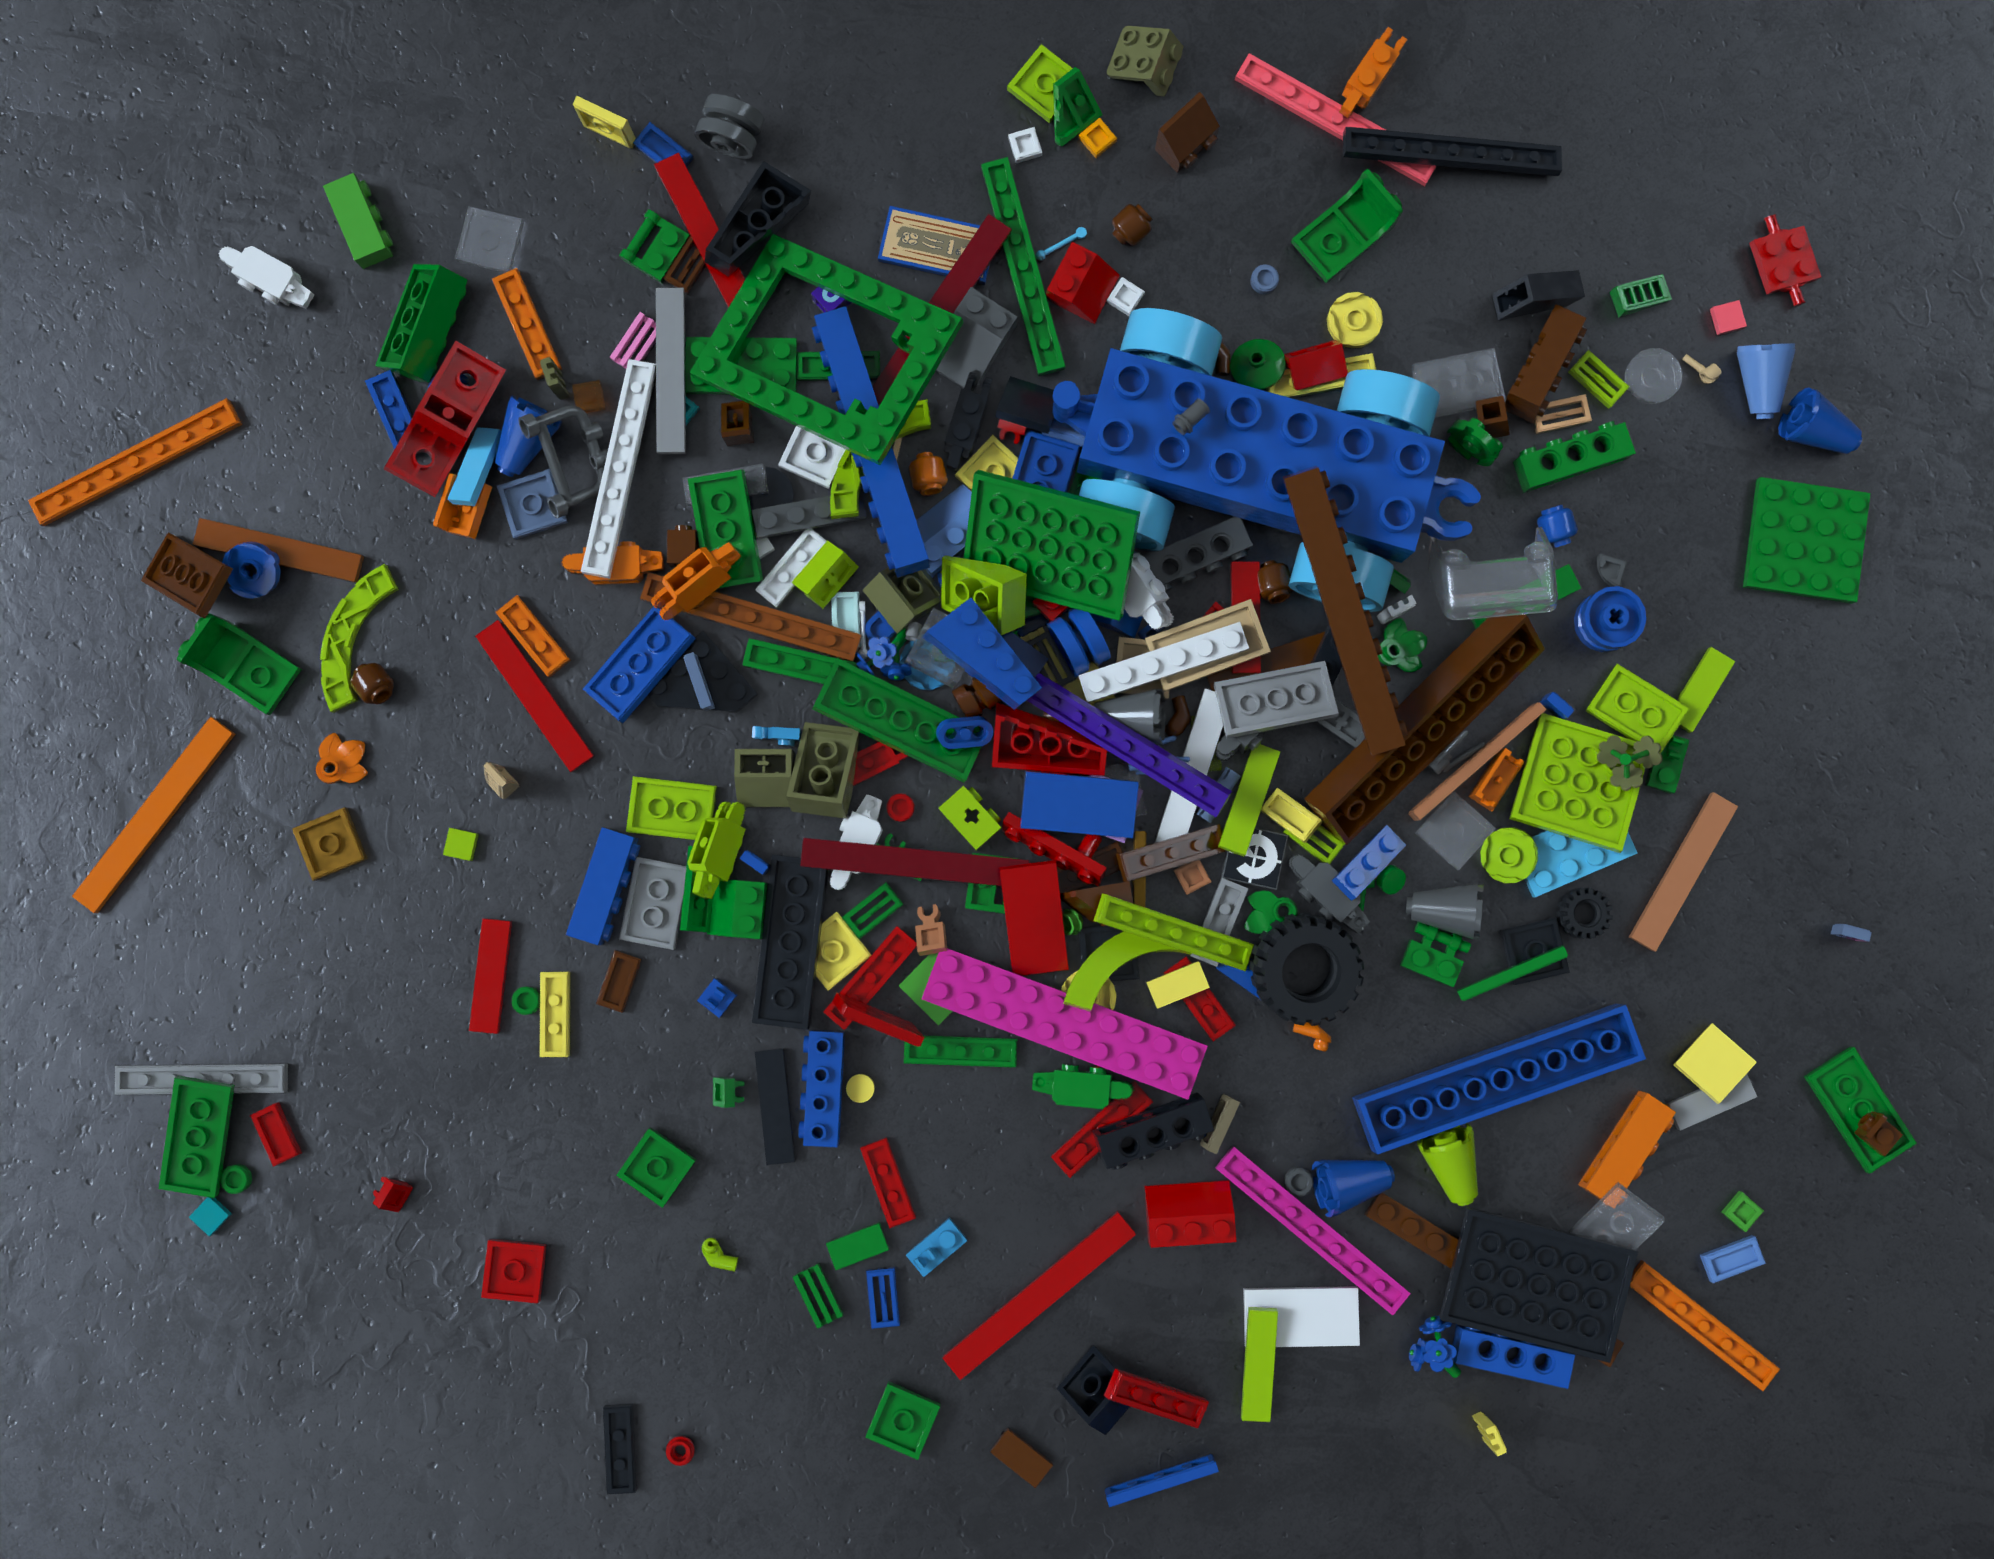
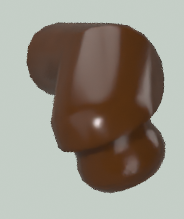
M1184 695L1172 698L1175 713L1165 727V732L1168 736L1181 735L1191 722V715Z

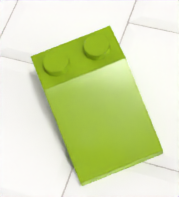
M944 556L942 557L941 608L952 612L969 598H972L1000 635H1004L1025 625L1027 574L1007 565Z

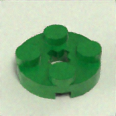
M1471 418L1469 421L1456 420L1447 430V433H1451L1448 438L1451 446L1467 460L1471 456L1479 459L1476 464L1480 466L1492 465L1503 448V444L1485 431L1484 424L1476 418Z

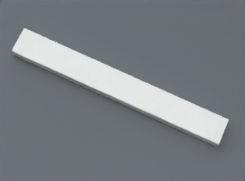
M628 359L581 568L582 574L611 578L656 376V364Z

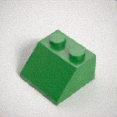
M740 880L720 881L713 895L710 932L707 934L762 939L769 883Z

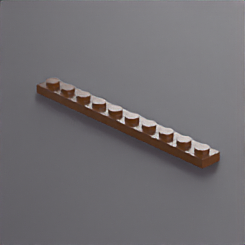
M1383 1192L1374 1197L1364 1215L1442 1264L1452 1268L1458 1244L1457 1238ZM1616 1339L1611 1362H1600L1611 1367L1624 1342Z

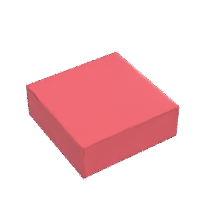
M1740 300L1714 306L1710 309L1717 336L1747 327Z

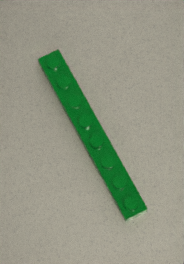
M1008 157L981 164V169L994 217L1012 229L1011 234L1002 246L1038 376L1065 370V363Z

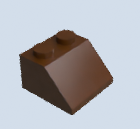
M1201 92L1168 120L1158 132L1155 150L1177 173L1183 167L1186 169L1190 168L1198 159L1197 154L1203 149L1209 150L1218 140L1217 134L1220 126Z
M1130 881L1060 893V899L1091 922H1095L1094 917L1102 894L1133 903Z

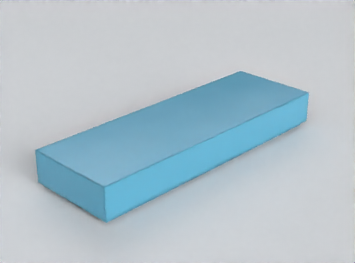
M476 428L447 499L452 504L476 505L497 453L502 432L500 429Z

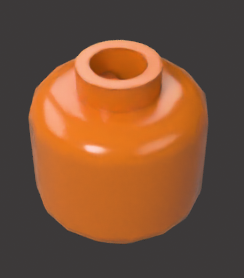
M932 452L918 454L916 459L909 465L912 486L914 490L921 492V495L929 496L940 493L943 490L942 487L948 482L943 459L939 456H934Z

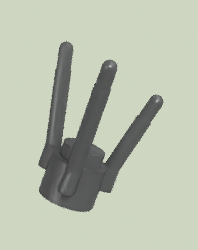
M1464 730L1428 767L1437 775L1442 771L1447 773L1453 766L1483 748L1485 743L1480 742L1449 762L1452 758L1449 753L1469 733L1468 730Z

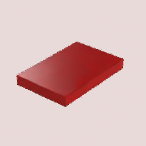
M838 992L833 999L834 1005L842 1016L917 1047L921 1046L924 1040V1036L912 1022Z

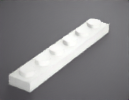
M1237 622L1078 676L1086 701L1090 703L1249 650V646L1241 623Z

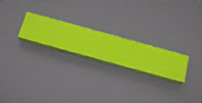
M1102 894L1094 917L1095 922L1242 971H1246L1254 944L1107 894Z

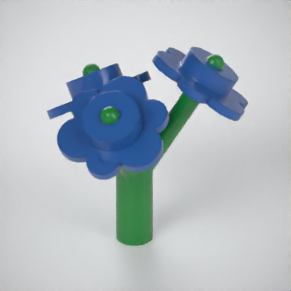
M906 629L898 633L891 643H889V639L886 636L880 639L878 637L871 638L869 640L870 649L867 651V655L871 660L866 663L857 652L856 656L859 659V662L856 663L857 667L874 675L870 667L875 665L883 672V676L888 677L890 680H902L905 676L911 675V665L899 664V650L907 641Z
M1432 1316L1427 1318L1424 1325L1419 1327L1423 1334L1434 1333L1436 1341L1430 1340L1427 1342L1423 1338H1419L1418 1342L1411 1346L1409 1360L1411 1361V1366L1414 1367V1371L1419 1372L1422 1364L1426 1362L1430 1363V1367L1434 1372H1441L1445 1369L1453 1378H1457L1461 1374V1369L1452 1360L1457 1355L1456 1348L1453 1345H1448V1342L1441 1337L1440 1333L1445 1328L1452 1326V1323L1442 1321L1439 1316Z

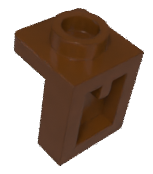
M1872 1111L1860 1119L1858 1122L1859 1127L1854 1133L1878 1154L1886 1156L1903 1134L1886 1121L1887 1117L1884 1114Z

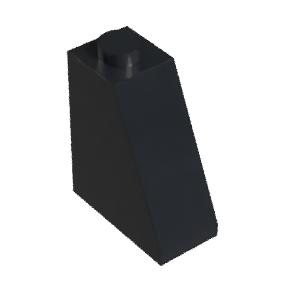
M1579 270L1526 274L1496 291L1492 296L1498 320H1505L1553 310L1556 304L1561 307H1567L1584 298L1585 294Z

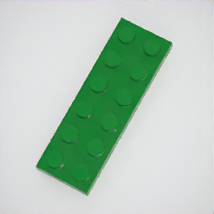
M836 658L812 708L963 783L967 780L982 747L958 749L943 747L936 737L938 725L946 719L960 717L839 658ZM975 727L973 733H978L981 728ZM948 729L946 735H951L954 729Z

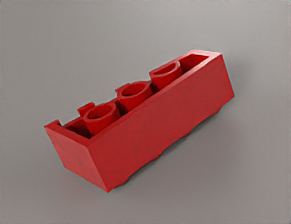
M997 703L992 767L1105 776L1106 749L1063 723L1019 709L1014 710L1009 706Z

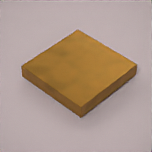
M345 807L292 828L312 881L367 860L349 811Z

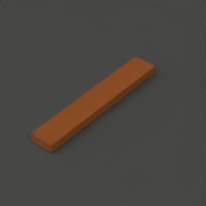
M199 518L193 541L194 546L226 553L240 543L248 541L258 542L277 553L280 558V566L354 583L358 582L364 556Z

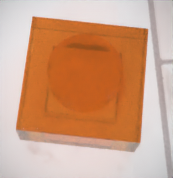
M600 380L572 385L575 406L580 407L586 413L606 410Z

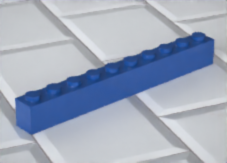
M846 306L814 315L816 326L811 328L816 344L821 342L824 351L819 353L824 368L829 367L832 374L827 378L832 393L837 392L840 399L836 401L838 412L845 415L854 399L861 401L866 410L870 406L878 409L879 405ZM892 446L881 465L852 453L856 468L862 467L864 476L860 477L864 493L870 492L872 501L868 502L872 518L878 517L881 527L876 528L880 543H886L889 553L885 554L889 570L895 569L898 578L930 568L929 558Z

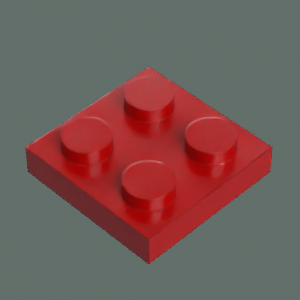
M489 1239L487 1242L481 1298L539 1303L541 1300L547 1244Z

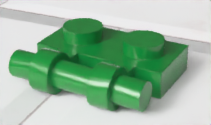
M1418 922L1414 932L1423 935L1421 943L1409 940L1399 966L1454 987L1464 961L1455 958L1454 955L1457 950L1468 953L1471 943L1462 940L1460 935L1454 933L1450 935L1438 930V928ZM1433 940L1447 945L1444 953L1431 948Z

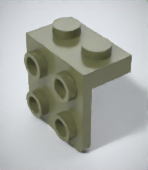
M1125 26L1108 66L1107 75L1112 79L1144 81L1156 96L1165 97L1168 87L1172 83L1173 74L1182 56L1184 46L1170 29Z

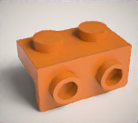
M450 473L433 526L450 534L476 539L492 486L484 483L475 506L455 505L447 500L457 477L456 474Z

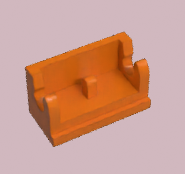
M1503 748L1495 754L1468 796L1491 812L1494 811L1524 764V760L1511 756L1512 752L1507 748Z

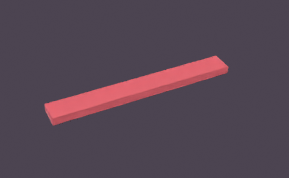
M1250 53L1235 77V81L1342 141L1345 127L1386 130L1355 112H1352L1349 118L1339 113L1342 107L1341 104ZM1380 161L1424 187L1436 168V165Z

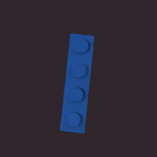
M601 828L566 932L567 936L595 945H603L604 941H609L614 927L610 925L613 914L617 915L622 905V898H619L622 887L626 888L631 878V872L628 871L631 860L635 861L640 851V845L637 844L639 838L608 828Z

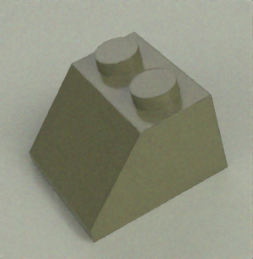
M886 568L879 572L863 589V592L897 634L905 630L910 623L920 620L941 603V589L925 569L897 578L895 569L889 570V568Z

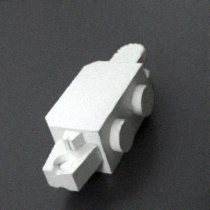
M224 246V248L219 250L220 260L232 268L231 273L239 278L238 284L251 292L255 288L263 292L262 297L269 302L277 305L280 301L287 306L292 303L307 309L313 299L314 294L302 285L300 275L294 272L292 267L253 246L245 248L242 253L228 246Z
M1139 552L1133 553L1124 609L1131 617L1143 616L1151 628L1160 629L1168 627L1173 623L1174 616H1172L1171 610L1165 603L1169 599L1165 592V587L1150 570V564L1147 559L1140 555Z
M866 794L857 811H852L851 816L847 815V818L843 819L839 829L843 831L840 841L877 845L883 831L880 823L877 822L883 801ZM833 870L832 878L829 881L830 885L835 890H843L847 885L846 883L849 882L852 873L861 874V872Z

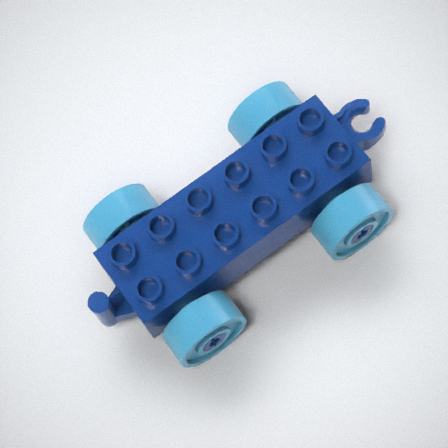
M1140 308L1130 313L1120 350L1110 348L1098 394L1080 396L1076 383L1072 381L1060 382L1053 391L1052 413L1054 418L1061 423H1067L1085 437L1077 473L1099 478L1084 480L1079 496L1140 511L1134 549L1145 551H1161L1164 549L1175 510L1174 504L1164 497L1301 535L1283 477L1318 466L1320 472L1326 471L1330 487L1326 488L1328 499L1334 498L1339 515L1334 517L1337 528L1343 526L1348 543L1344 544L1343 547L1346 556L1352 555L1357 571L1352 572L1355 583H1361L1365 599L1360 600L1363 611L1375 612L1383 609L1394 566L1385 559L1399 563L1405 561L1415 552L1420 532L1427 533L1429 536L1440 540L1455 541L1465 538L1472 531V525L1469 522H1448L1440 515L1439 505L1445 498L1454 497L1460 500L1463 505L1472 507L1480 501L1481 495L1472 484L1462 479L1451 477L1445 479L1436 475L1445 441L1432 438L1430 434L1439 405L1440 394L1431 386L1414 378L1381 370L1361 369L1351 371L1346 375L1338 408L1335 411L1213 377V370L1222 342V335L1218 330L1199 319L1178 312L1156 308ZM1197 398H1200L1207 404L1210 413L1192 428L1193 432L1190 434L1186 433L1185 435L1180 434L1172 424L1175 420V415H1181ZM1301 542L1289 587L1303 596L1322 602L1304 543Z

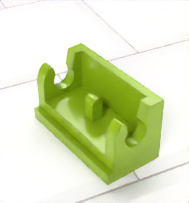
M827 540L791 583L824 609L859 566L844 551Z

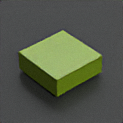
M449 828L443 855L473 861L479 834Z

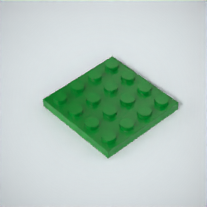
M1764 477L1756 479L1743 588L1852 604L1856 603L1858 600L1871 493Z

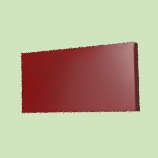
M1056 860L999 867L1012 972L1023 976L1069 970Z

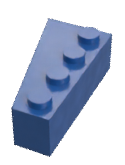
M969 598L932 626L922 637L941 650L942 654L950 660L952 659L964 668L965 672L983 683L988 690L1014 710L1042 688L972 598Z

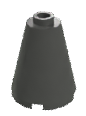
M1154 689L1095 702L1094 707L1154 744L1163 745L1162 740L1165 737L1166 710L1163 709V706H1160V702H1165L1163 689Z
M1476 883L1413 892V897H1407L1406 914H1411V920L1470 939L1479 940L1484 884Z

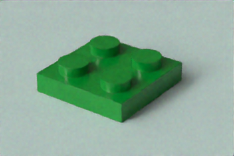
M650 1127L616 1176L663 1208L697 1159Z
M888 1381L865 1438L918 1460L941 1404Z

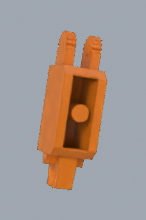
M1387 27L1380 39L1377 38L1344 88L1342 96L1347 99L1339 113L1349 118L1357 105L1362 109L1368 106L1395 65L1400 51L1408 40L1407 38L1402 36L1401 39H1398L1393 49L1386 44L1393 32V29Z
M619 542L610 579L586 574L584 576L594 585L640 583L644 579L645 573L664 570V555L659 551L643 550L639 545H636V542ZM583 547V553L566 554L561 562L564 569L571 574H582L581 568L586 547Z
M730 542L711 552L706 547L698 548L663 577L662 583L665 587L652 597V605L656 609L663 607L659 611L663 620L673 618L683 609L688 613L731 578L728 571L741 555Z

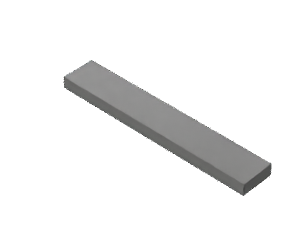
M656 288L657 454H686L684 288Z
M288 1064L115 1066V1095L172 1094L174 1078L177 1076L235 1085L234 1093L288 1092Z

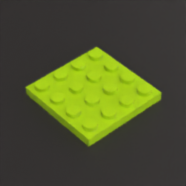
M1542 713L1538 718L1509 819L1621 853L1640 787H1631L1630 790L1624 791L1621 789V786H1613L1610 783V778L1613 776V768L1597 760V754L1601 751L1599 744L1603 741L1607 742V739L1614 734ZM1618 736L1621 741L1628 745L1625 752L1630 756L1633 755L1636 751L1634 743L1637 741ZM1633 761L1632 764H1634L1635 768L1642 769L1644 775L1645 767L1643 763L1639 764ZM1617 763L1615 767L1621 768L1622 764Z

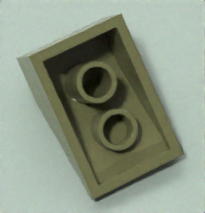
M804 723L786 795L792 812L847 818L853 791L860 732L849 727Z

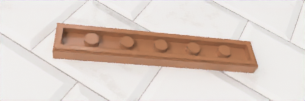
M1540 702L1530 705L1483 748L1477 751L1413 807L1408 813L1414 821L1421 820L1546 711V708Z
M1714 792L1710 793L1629 938L1653 952L1657 951L1737 810V805Z

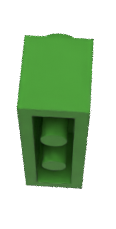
M352 173L323 185L355 262L362 269H365L393 257L390 250L393 242L386 229L383 231L379 222L382 221V217L376 205L372 206L368 197L372 196V193L366 181H360Z

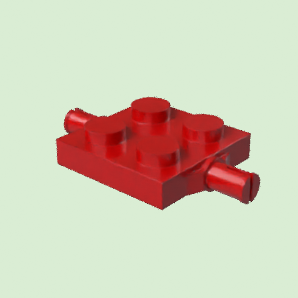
M1776 214L1764 218L1769 234L1765 237L1754 239L1749 244L1766 295L1778 291L1789 292L1793 307L1806 303L1800 287L1806 283L1817 281L1821 278V274L1805 227L1800 226L1790 230L1780 229Z

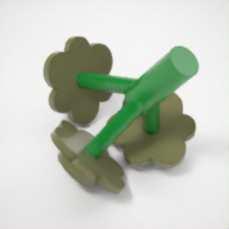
M1616 735L1610 736L1607 742L1603 741L1599 744L1601 751L1597 754V760L1613 768V776L1610 778V783L1613 786H1621V789L1624 791L1630 790L1631 787L1638 788L1642 786L1643 779L1641 776L1643 771L1640 768H1635L1634 764H1632L1633 761L1639 764L1643 763V766L1647 769L1662 762V755L1659 753L1661 745L1654 743L1653 738L1650 736H1644L1640 741L1634 743L1636 751L1631 756L1625 752L1628 748L1627 743L1621 741ZM1617 763H1618V764H1622V765H1621V768H1620V767H1615L1616 764H1617Z

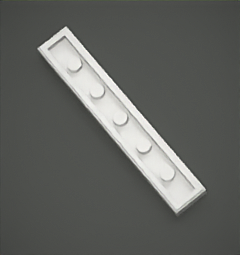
M1204 689L1182 756L1189 757L1190 761L1185 763L1206 776L1223 727L1215 691ZM1171 790L1154 843L1188 833L1197 806Z

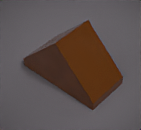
M747 402L721 403V434L727 446L755 443L750 404Z

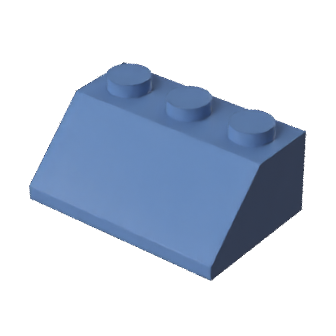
M964 484L916 520L929 558L930 568L925 570L931 578L942 571V557L952 556L959 558L964 554L972 494Z

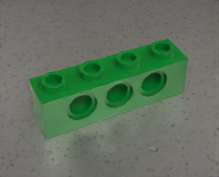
M1611 421L1598 426L1599 431L1589 433L1588 430H1583L1573 434V439L1563 442L1562 438L1546 443V448L1536 450V447H1531L1519 452L1520 456L1513 462L1523 493L1632 457L1636 452L1626 423L1623 422L1615 425V422ZM1595 441L1603 444L1604 452H1599L1595 449ZM1568 450H1574L1578 454V461H1573L1569 458ZM1542 458H1547L1551 461V470L1543 467Z

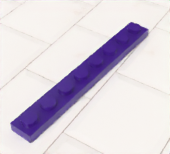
M1038 673L1034 677L1042 688L1028 699V702L1214 817L1220 814L1232 793L1231 790L1044 675Z

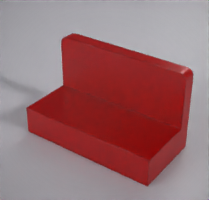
M1336 340L1284 354L1286 367L1290 369L1295 390L1340 379L1348 374L1343 345Z

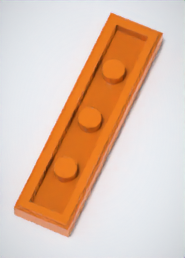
M515 268L492 278L535 378L539 380L545 377L540 362L541 359L550 357L558 368L562 370L519 270Z

